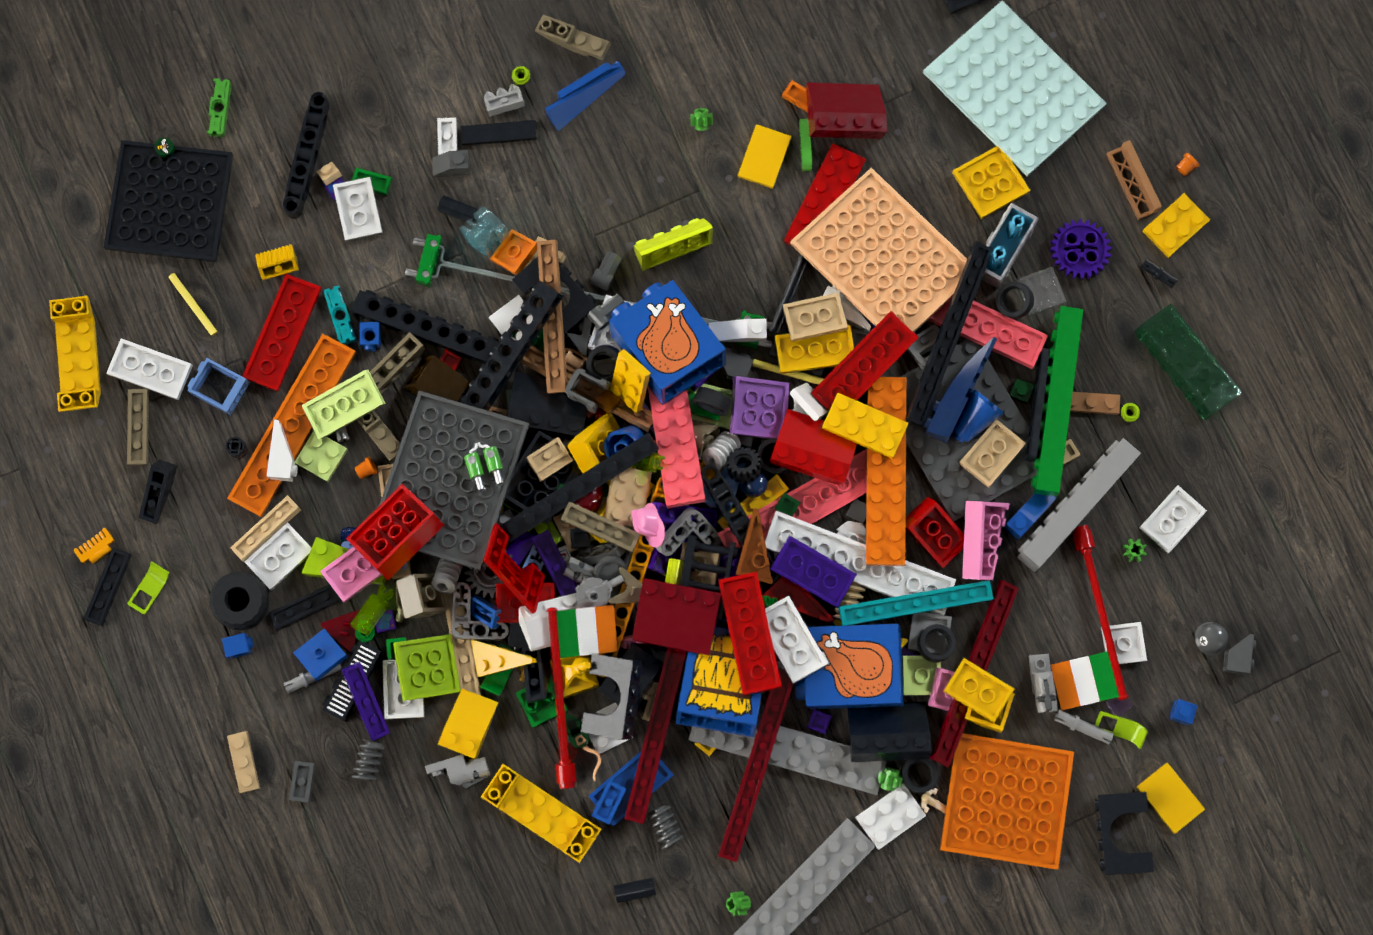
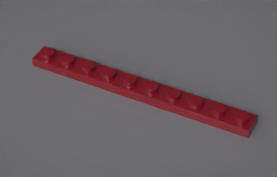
M999 580L993 595L994 599L990 603L968 661L986 672L1019 589L1004 580ZM954 698L930 757L931 760L945 767H950L968 721L965 719L968 707Z
M667 648L625 820L641 824L645 823L687 651Z
M779 667L778 671L782 688L773 689L769 692L718 857L734 862L738 860L793 686L785 669Z

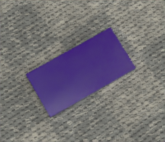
M790 535L770 567L772 571L837 608L857 575Z

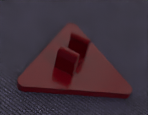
M356 610L321 623V627L351 652L356 642L355 630L360 623L362 612Z

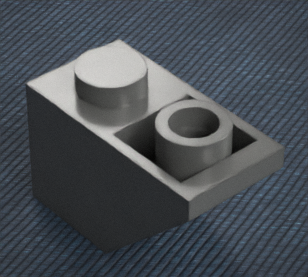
M725 347L726 365L722 369L727 379L733 381L735 376L748 377L753 359H750L751 357L744 353L739 355L732 353L733 350Z
M1254 634L1245 636L1224 652L1222 672L1247 675L1250 671H1253L1254 659H1252V651L1256 649Z

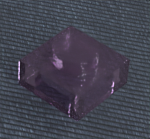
M1115 698L1105 703L1114 715L1119 717L1134 706L1129 699L1119 700Z

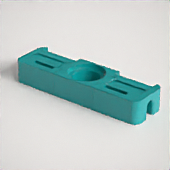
M334 286L331 290L329 288L325 289L324 295L340 343L348 345L356 342L357 338L350 324L352 322L340 291L341 288ZM338 311L345 312L346 316L343 320L335 318Z

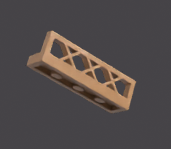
M1126 141L1121 147L1107 152L1106 155L1137 220L1157 213L1162 205L1131 141ZM1122 152L1124 157L1123 164L1116 162L1113 155ZM1123 169L1131 171L1133 175L1131 181L1123 178ZM1131 185L1139 188V197L1131 195L1129 191ZM1139 202L1146 204L1149 211L1140 214L1138 209Z

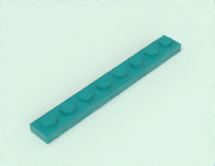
M990 580L840 606L838 609L842 626L989 601L994 598Z

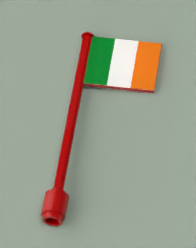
M1088 525L1075 527L1072 535L1076 551L1084 555L1108 651L1050 665L1062 711L1115 698L1119 700L1129 698V695L1126 693L1091 555L1092 549L1096 547L1092 531Z
M613 604L566 610L550 607L546 610L549 620L560 760L559 763L555 764L557 784H559L560 789L573 788L576 782L575 762H571L568 754L560 658L618 651Z

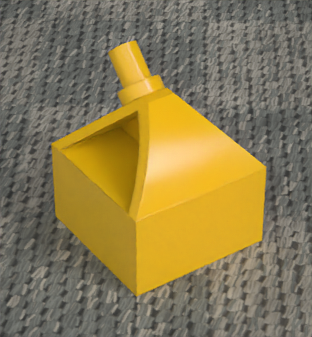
M589 655L560 658L564 699L600 686L596 674L589 673L591 668Z

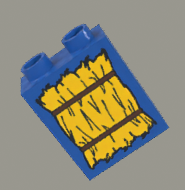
M717 620L710 656L688 652L676 724L754 737L762 692L743 696L729 629L725 628V623Z

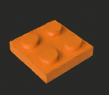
M511 229L490 257V260L517 275L537 252V242Z

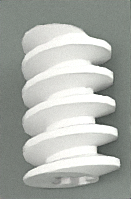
M730 431L720 433L702 454L705 465H714L720 470L726 463L727 457L730 456L729 453H734L735 449L740 448L741 442L738 436L730 434Z

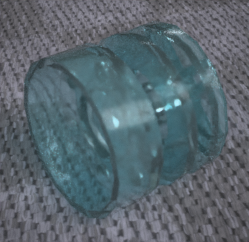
M481 206L473 214L477 223L475 224L467 220L466 224L469 228L462 225L459 230L465 237V240L476 251L488 257L491 254L489 248L492 250L496 249L492 240L495 239L502 243L510 235V232L490 210Z

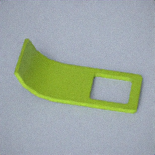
M151 561L147 574L128 601V605L140 613L146 614L167 582L169 572ZM140 590L152 596L151 601L144 610L132 603Z
M1102 711L1099 712L1095 726L1099 727L1102 716L1117 719L1114 731L1109 732H1112L1114 736L1131 741L1139 749L1142 748L1148 733L1145 727L1129 719Z

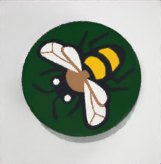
M163 137L156 141L155 151L159 156L169 157L174 153L175 146L169 138Z

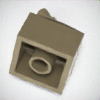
M434 573L413 574L396 581L398 613L395 620L397 622H402L404 618L431 617L447 611L443 593L432 587L431 582Z

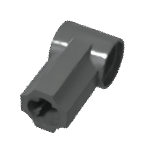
M607 251L599 269L595 270L590 284L608 292L622 258L613 252Z
M616 294L603 305L593 308L587 314V317L600 331L609 324L612 311L625 302Z

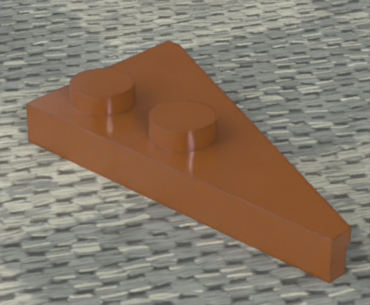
M753 508L735 574L743 575L757 572L759 581L772 584L773 580L767 557L759 510Z

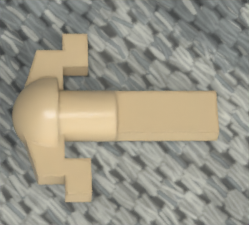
M936 788L927 791L921 797V808L924 809L923 812L925 814L929 810L926 806L927 804L945 814L946 805L931 797L932 794L936 795L938 791Z

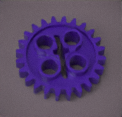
M1079 219L1077 224L1074 220H1071L1070 226L1065 222L1063 228H1058V233L1053 235V238L1056 240L1050 242L1055 247H1051L1049 251L1055 253L1051 256V259H1057L1054 266H1061L1059 272L1066 270L1065 276L1072 273V279L1079 275L1080 280H1082L1084 275L1090 279L1091 273L1097 276L1098 270L1101 272L1104 270L1103 265L1107 266L1109 263L1106 259L1111 257V254L1107 252L1111 251L1112 247L1107 246L1111 240H1105L1108 233H1101L1103 227L1096 229V222L1091 226L1088 219L1085 224ZM1067 237L1074 238L1075 243H1069ZM1091 237L1094 243H1088L1085 238ZM1073 255L1076 258V261H1069L1067 256ZM1092 255L1095 261H1088L1086 256Z

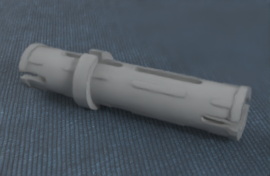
M341 664L337 665L334 669H332L322 678L340 671L342 669ZM302 672L298 677L284 682V686H286L287 693L290 694L302 687H309V684L316 680L309 672L305 674Z
M1060 709L1055 715L1054 721L1070 727L1072 731H1080L1108 745L1113 738L1112 732L1081 720L1077 715L1072 716Z

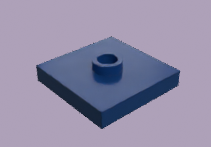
M325 629L293 652L316 682L348 658Z

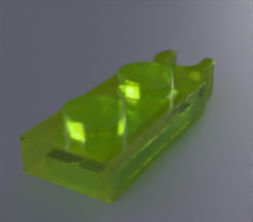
M654 452L634 464L633 469L656 473V470L663 469L660 463L662 459H665V456Z
M384 584L380 585L378 595L373 593L370 595L351 622V627L368 636L388 608L389 603L386 600L393 597V589H390L388 593H383L386 587Z

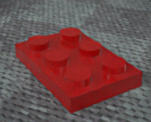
M496 583V607L501 609V614H498L500 621H496V623L518 622L519 607L525 605L504 583ZM543 583L539 602L555 598V583Z

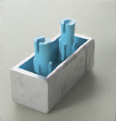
M1010 203L995 231L991 232L986 241V246L992 248L993 252L982 277L983 281L996 288L1000 287L1003 280L1008 276L1010 268L1024 244L1032 235L1034 227L1039 220L1038 217Z

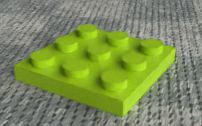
M451 634L393 643L403 701L461 692Z

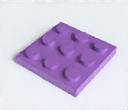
M740 376L733 377L730 434L768 439L778 438L788 409L789 383Z

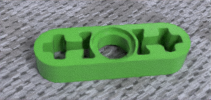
M800 119L802 172L812 171L808 119Z

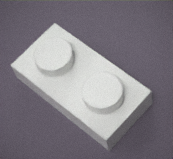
M437 118L438 155L448 151H458L457 119Z

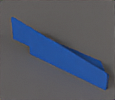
M619 61L612 65L604 63L557 92L559 101L545 109L547 116L558 131L626 74Z

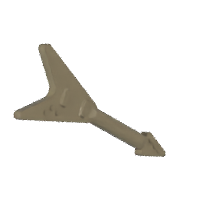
M619 567L620 574L626 584V590L610 598L608 603L639 602L642 583L626 569Z

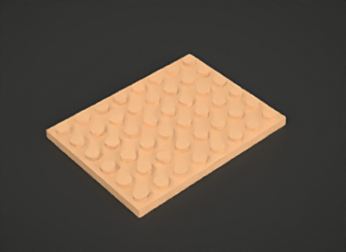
M872 168L790 242L872 324L876 326L892 310L913 332L922 326L953 296L967 258Z

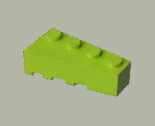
M316 537L302 574L308 577L325 578L320 571L350 549ZM382 575L372 583L384 585L386 578Z

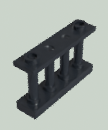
M688 535L680 585L721 593L720 586L694 582V579H691L692 571L700 570L723 574L725 578H729L731 576L733 558L737 559L739 547H735V542H731L730 548L704 544L697 540V536ZM704 551L728 555L727 567L699 563L697 560H694L695 552ZM723 600L720 606L719 620H723L724 616L726 617Z

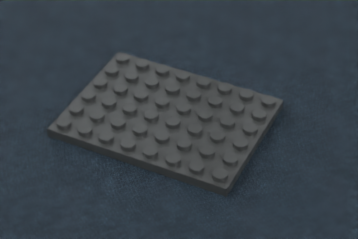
M967 339L955 346V351H953L927 420L929 417L933 418L935 414L933 408L936 401L942 400L962 368L981 349L979 344ZM988 359L973 390H977L1000 408L1004 413L997 420L1026 443L989 488L961 466L959 462L991 424L968 443L965 440L961 443L953 437L955 432L952 431L945 444L925 434L927 429L924 426L906 420L909 423L906 429V445L953 522L965 516L966 501L990 502L1033 478L1037 472V469H1034V461L1028 462L1025 460L1029 426ZM920 367L901 376L907 377L906 414L924 371Z
M419 391L379 506L403 484L444 524L418 552L481 571L494 524L498 521L529 428V423ZM478 442L481 445L497 447L503 470L500 471L503 484L497 485L494 474H490L483 455V450L486 448L478 446L472 452L478 453L484 471V476L481 478L485 489L482 491H478L475 480L470 479L464 456L468 455L470 450L475 447V443Z

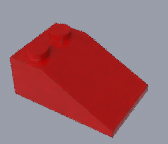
M927 497L906 517L905 530L942 568L964 549L963 532L940 505L931 498Z

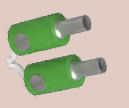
M480 442L475 443V447L470 450L468 455L464 456L470 479L475 480L478 491L485 489L481 478L484 476V471L478 453H472L478 446L486 448L483 450V455L489 473L494 474L496 484H503L500 473L503 467L497 447L481 445Z

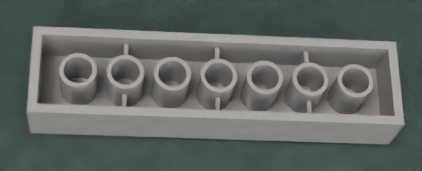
M1124 438L1120 442L1116 440L1105 451L1108 455L1103 454L1093 465L1095 470L1091 468L1081 478L1083 483L1080 484L1078 482L1068 493L1070 498L1065 497L1056 507L1058 511H1053L1043 521L1045 526L1040 525L1030 536L1033 538L1032 541L1028 539L1018 549L1020 554L1017 558L1033 572L1043 565L1141 454Z

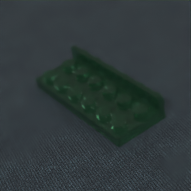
M1172 304L1162 309L1135 330L1137 338L1144 343L1149 353L1160 363L1163 371L1168 373L1174 385L1179 387L1186 400L1191 402L1198 415L1203 417L1204 420L1210 418L1242 394V391Z

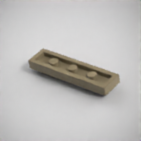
M128 389L127 465H148L149 390Z
M571 502L568 503L561 518L562 521L630 552H633L640 536L639 533Z

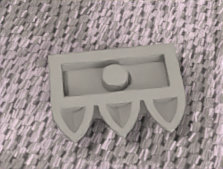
M514 84L510 85L508 92L503 88H499L496 96L489 91L484 96L489 117L525 106L520 88Z

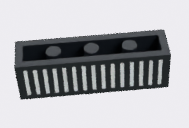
M360 641L359 644L356 643L352 648L351 654L353 655L349 661L344 663L342 669L361 662L369 681L383 652ZM342 673L340 679L336 678L332 685L334 690L330 696H326L322 705L324 706L323 711L346 722L356 704Z

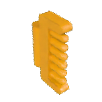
M103 528L99 535L96 534L95 538H91V541L87 540V544L83 543V547L75 548L74 552L82 563L90 560L94 564L112 551L109 545L115 540L109 531Z

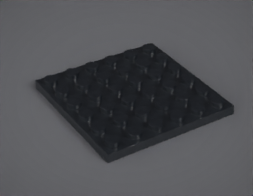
M121 140L103 248L111 251L217 262L234 154L225 151L175 146L174 153L171 156L161 157L155 151V144Z

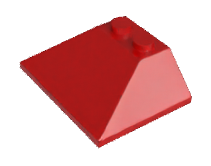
M496 523L493 526L483 561L534 614L537 610L545 575L534 563L521 569L505 552L509 536Z

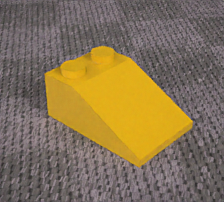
M612 412L604 414L576 435L567 446L582 473L607 459L604 453V441L611 432L620 429Z
M462 688L438 745L471 758H477L499 702Z

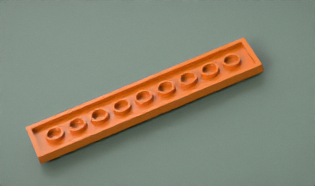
M322 333L230 492L228 500L262 518L283 482L280 480H270L267 477L274 419L279 420L282 424L295 460L313 429L302 405L339 384L357 353L355 350Z
M880 377L868 389V406L906 422L907 377ZM906 431L893 459L867 448L866 566H905Z

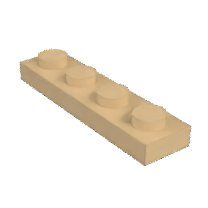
M287 495L242 536L231 549L245 562L278 530L296 516L301 509Z

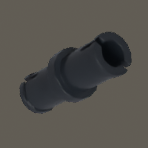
M1148 258L1140 267L1153 275L1155 280L1159 279L1171 289L1178 281V278L1167 272L1165 267L1158 266Z

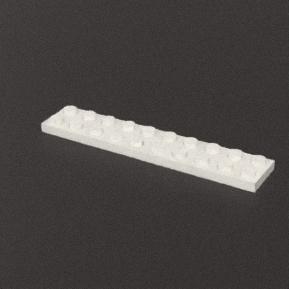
M778 511L774 513L765 538L766 549L778 554L790 535L856 573L857 575L853 582L890 597L953 587L956 579L906 560L905 566H866V545ZM947 608L929 612L944 616Z

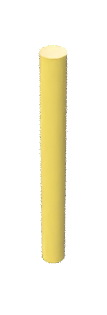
M175 273L171 274L168 277L210 335L215 336L218 331Z
M754 359L753 367L780 374L778 365ZM803 372L782 374L818 385L824 380V378Z

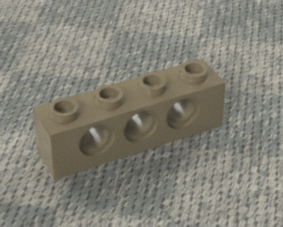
M410 332L370 371L381 394L425 351L423 344Z

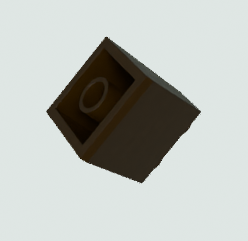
M433 355L423 357L402 389L417 397L419 391L458 402L460 397L467 393L470 382Z

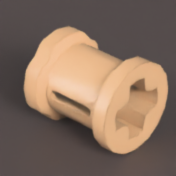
M571 350L565 356L567 366L575 370L583 369L586 360L580 359Z

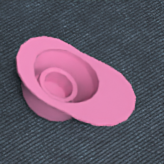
M649 503L644 508L633 510L631 515L634 530L644 535L651 546H661L665 538V528L655 505Z

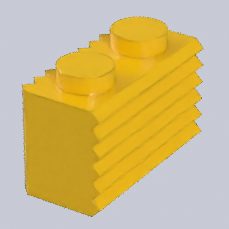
M291 244L256 254L257 267L262 280L299 270L297 257Z

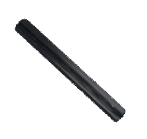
M801 254L769 329L775 335L781 332L786 319L783 304L793 302L809 263Z

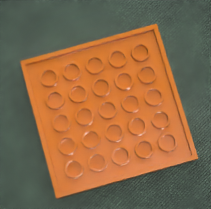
M962 733L952 762L940 850L1058 870L1074 752Z

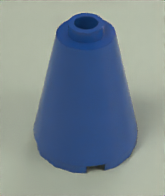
M974 389L953 429V432H955L953 437L961 443L964 440L968 443L1001 417L1004 412Z
M632 424L611 432L603 444L606 457L609 458L646 434L645 431Z

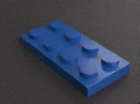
M641 752L589 795V798L597 805L609 780L627 789L611 821L613 826L626 815ZM661 759L652 794L674 776Z

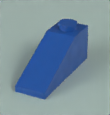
M1034 494L1004 528L1018 540L1057 498Z

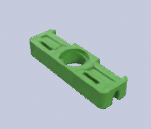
M215 78L213 80L215 83L214 97H211L209 116L211 117L210 127L207 133L213 137H224L232 84L228 79L221 81ZM217 104L224 105V109L221 112L214 111V107Z

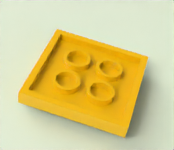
M998 146L956 168L952 172L981 219L1030 192L1012 160Z

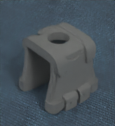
M577 369L569 380L565 392L572 401L582 403L588 411L596 414L599 409L598 405L574 393L581 378L606 391H609L611 383L603 378L599 380L585 373L586 370Z

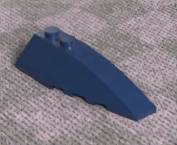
M993 337L968 361L953 380L942 400L936 401L933 408L935 414L933 418H928L924 426L927 429L925 434L945 444L947 443L997 338Z

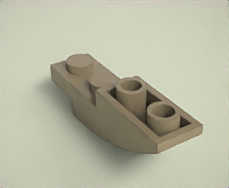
M542 15L535 29L536 33L550 41L588 58L592 56L603 60L611 45L605 39L577 30L573 25L546 15Z
M373 410L357 419L382 453L393 463L400 443Z

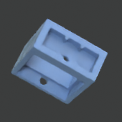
M206 358L205 361L200 363L198 367L199 372L196 377L190 380L187 391L231 416L250 383L246 378ZM212 368L236 381L223 404L199 392Z

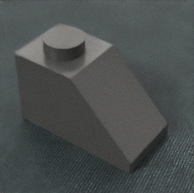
M468 150L448 151L432 158L433 177L471 175Z

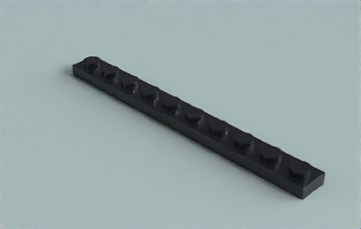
M974 242L906 414V420L917 425H925L993 252L992 248L982 243Z
M649 433L645 434L500 525L509 536L507 544L566 508L569 502L574 503L657 451L659 448Z

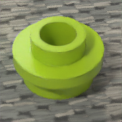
M516 67L512 72V79L516 84L524 85L530 80V72L526 67ZM524 74L525 76L524 78L520 79L518 78V75Z
M1127 403L1121 408L1120 414L1123 420L1134 422L1138 419L1140 410L1137 405ZM1127 410H1131L1133 415H1127Z

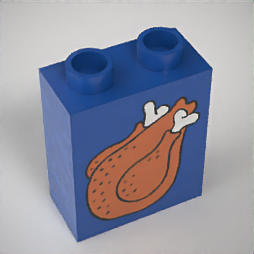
M674 280L664 286L661 283L651 285L644 291L642 300L632 306L628 302L619 305L612 311L611 319L609 320L611 337L621 350L625 349L651 373L648 387L662 405L726 365L725 347Z
M899 624L807 627L828 665L795 683L797 700H806V707L809 709L904 706L901 628Z

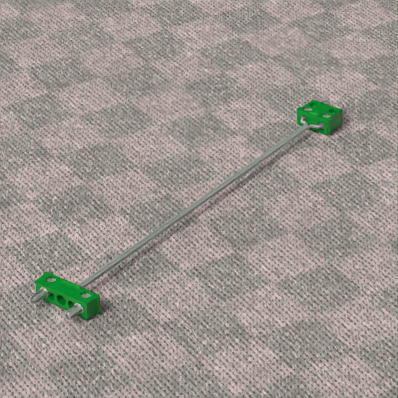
M427 234L426 240L414 238L413 241L415 245L424 246L418 271L412 269L405 270V275L416 277V283L430 288L432 280L438 277L442 266L512 281L515 277L444 261L445 249L441 246L443 242L441 235L435 236ZM440 249H442L441 256H440V261L442 262V264H440V265L438 266L437 271H436V275L434 276V272H435L436 264H437V261H438ZM561 287V292L570 294L569 288ZM590 293L596 300L604 301L605 296ZM743 311L741 318L736 320L764 319V317ZM702 317V319L706 322V324H709V323H712V322H721V321H716V320L707 319V318H703V317ZM766 321L767 328L770 329L772 323ZM772 341L735 342L737 347L741 345L758 349V345L771 348Z

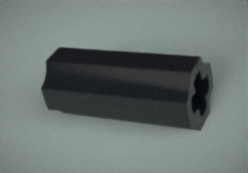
M444 195L440 199L437 211L471 225L475 222L479 211L475 207Z
M653 878L614 885L617 903L656 895Z

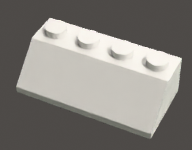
M575 593L538 602L537 610L534 614L526 606L519 607L518 622L530 651L551 646L548 612L546 610L550 607H555L558 610L580 608L576 604Z

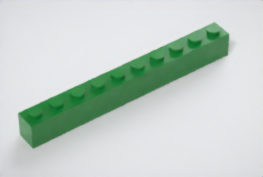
M1060 306L1058 312L1055 311L1053 323H1056V330L1053 329L1051 334V341H1054L1053 348L1050 347L1049 359H1051V366H1048L1047 371L1049 382L1045 387V395L1047 397L1046 402L1043 403L1042 413L1044 414V419L1041 420L1040 427L1042 434L1038 443L1039 457H1036L1034 461V469H1037L1036 476H1033L1031 483L1035 494L1057 497L1060 493L1084 309Z

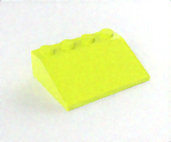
M696 218L683 227L678 225L673 227L670 232L665 234L660 232L654 235L652 239L638 241L634 245V252L642 271L712 244L713 227L704 218L701 220Z

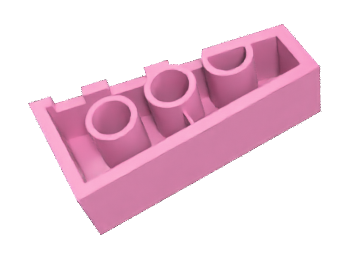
M966 501L963 579L993 580L998 559L996 551L1002 541V538H1000L1001 528L1005 527V510L1009 509L1010 503Z

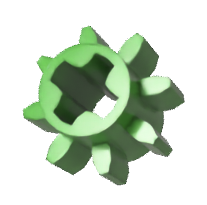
M706 108L694 110V114H691V126H695V129L698 131L708 130L709 125H713L712 113H708Z
M1129 539V546L1123 545V548L1126 549L1123 556H1128L1129 562L1133 559L1140 562V555H1147L1146 552H1143L1147 545H1142L1140 539L1136 542ZM1132 548H1134V549L1137 548V549H1138V552H1137V553H1136V552H1133V553H1132V552H1131V549H1132Z
M888 767L885 768L884 772L879 771L877 779L881 783V788L888 791H895L896 787H901L903 780L898 770Z
M744 891L730 893L731 897L726 901L728 911L733 912V916L747 915L746 910H749L751 907L750 898L744 895Z

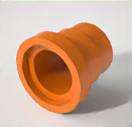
M1186 153L1176 168L1182 175L1187 176L1194 168L1197 169L1200 165L1192 155Z
M369 456L355 467V471L360 479L378 473L375 463Z

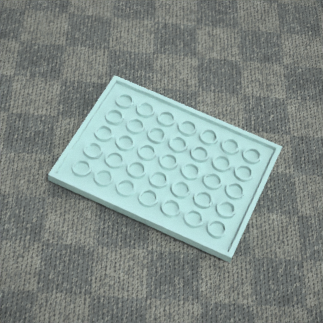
M1003 1L923 70V74L998 146L1026 176H1029L1107 104Z

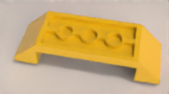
M81 296L49 300L51 319L55 322L61 392L57 393L58 411L65 412L96 408L99 404L101 387L95 319L89 297Z
M502 764L481 796L579 863L602 830L504 764Z

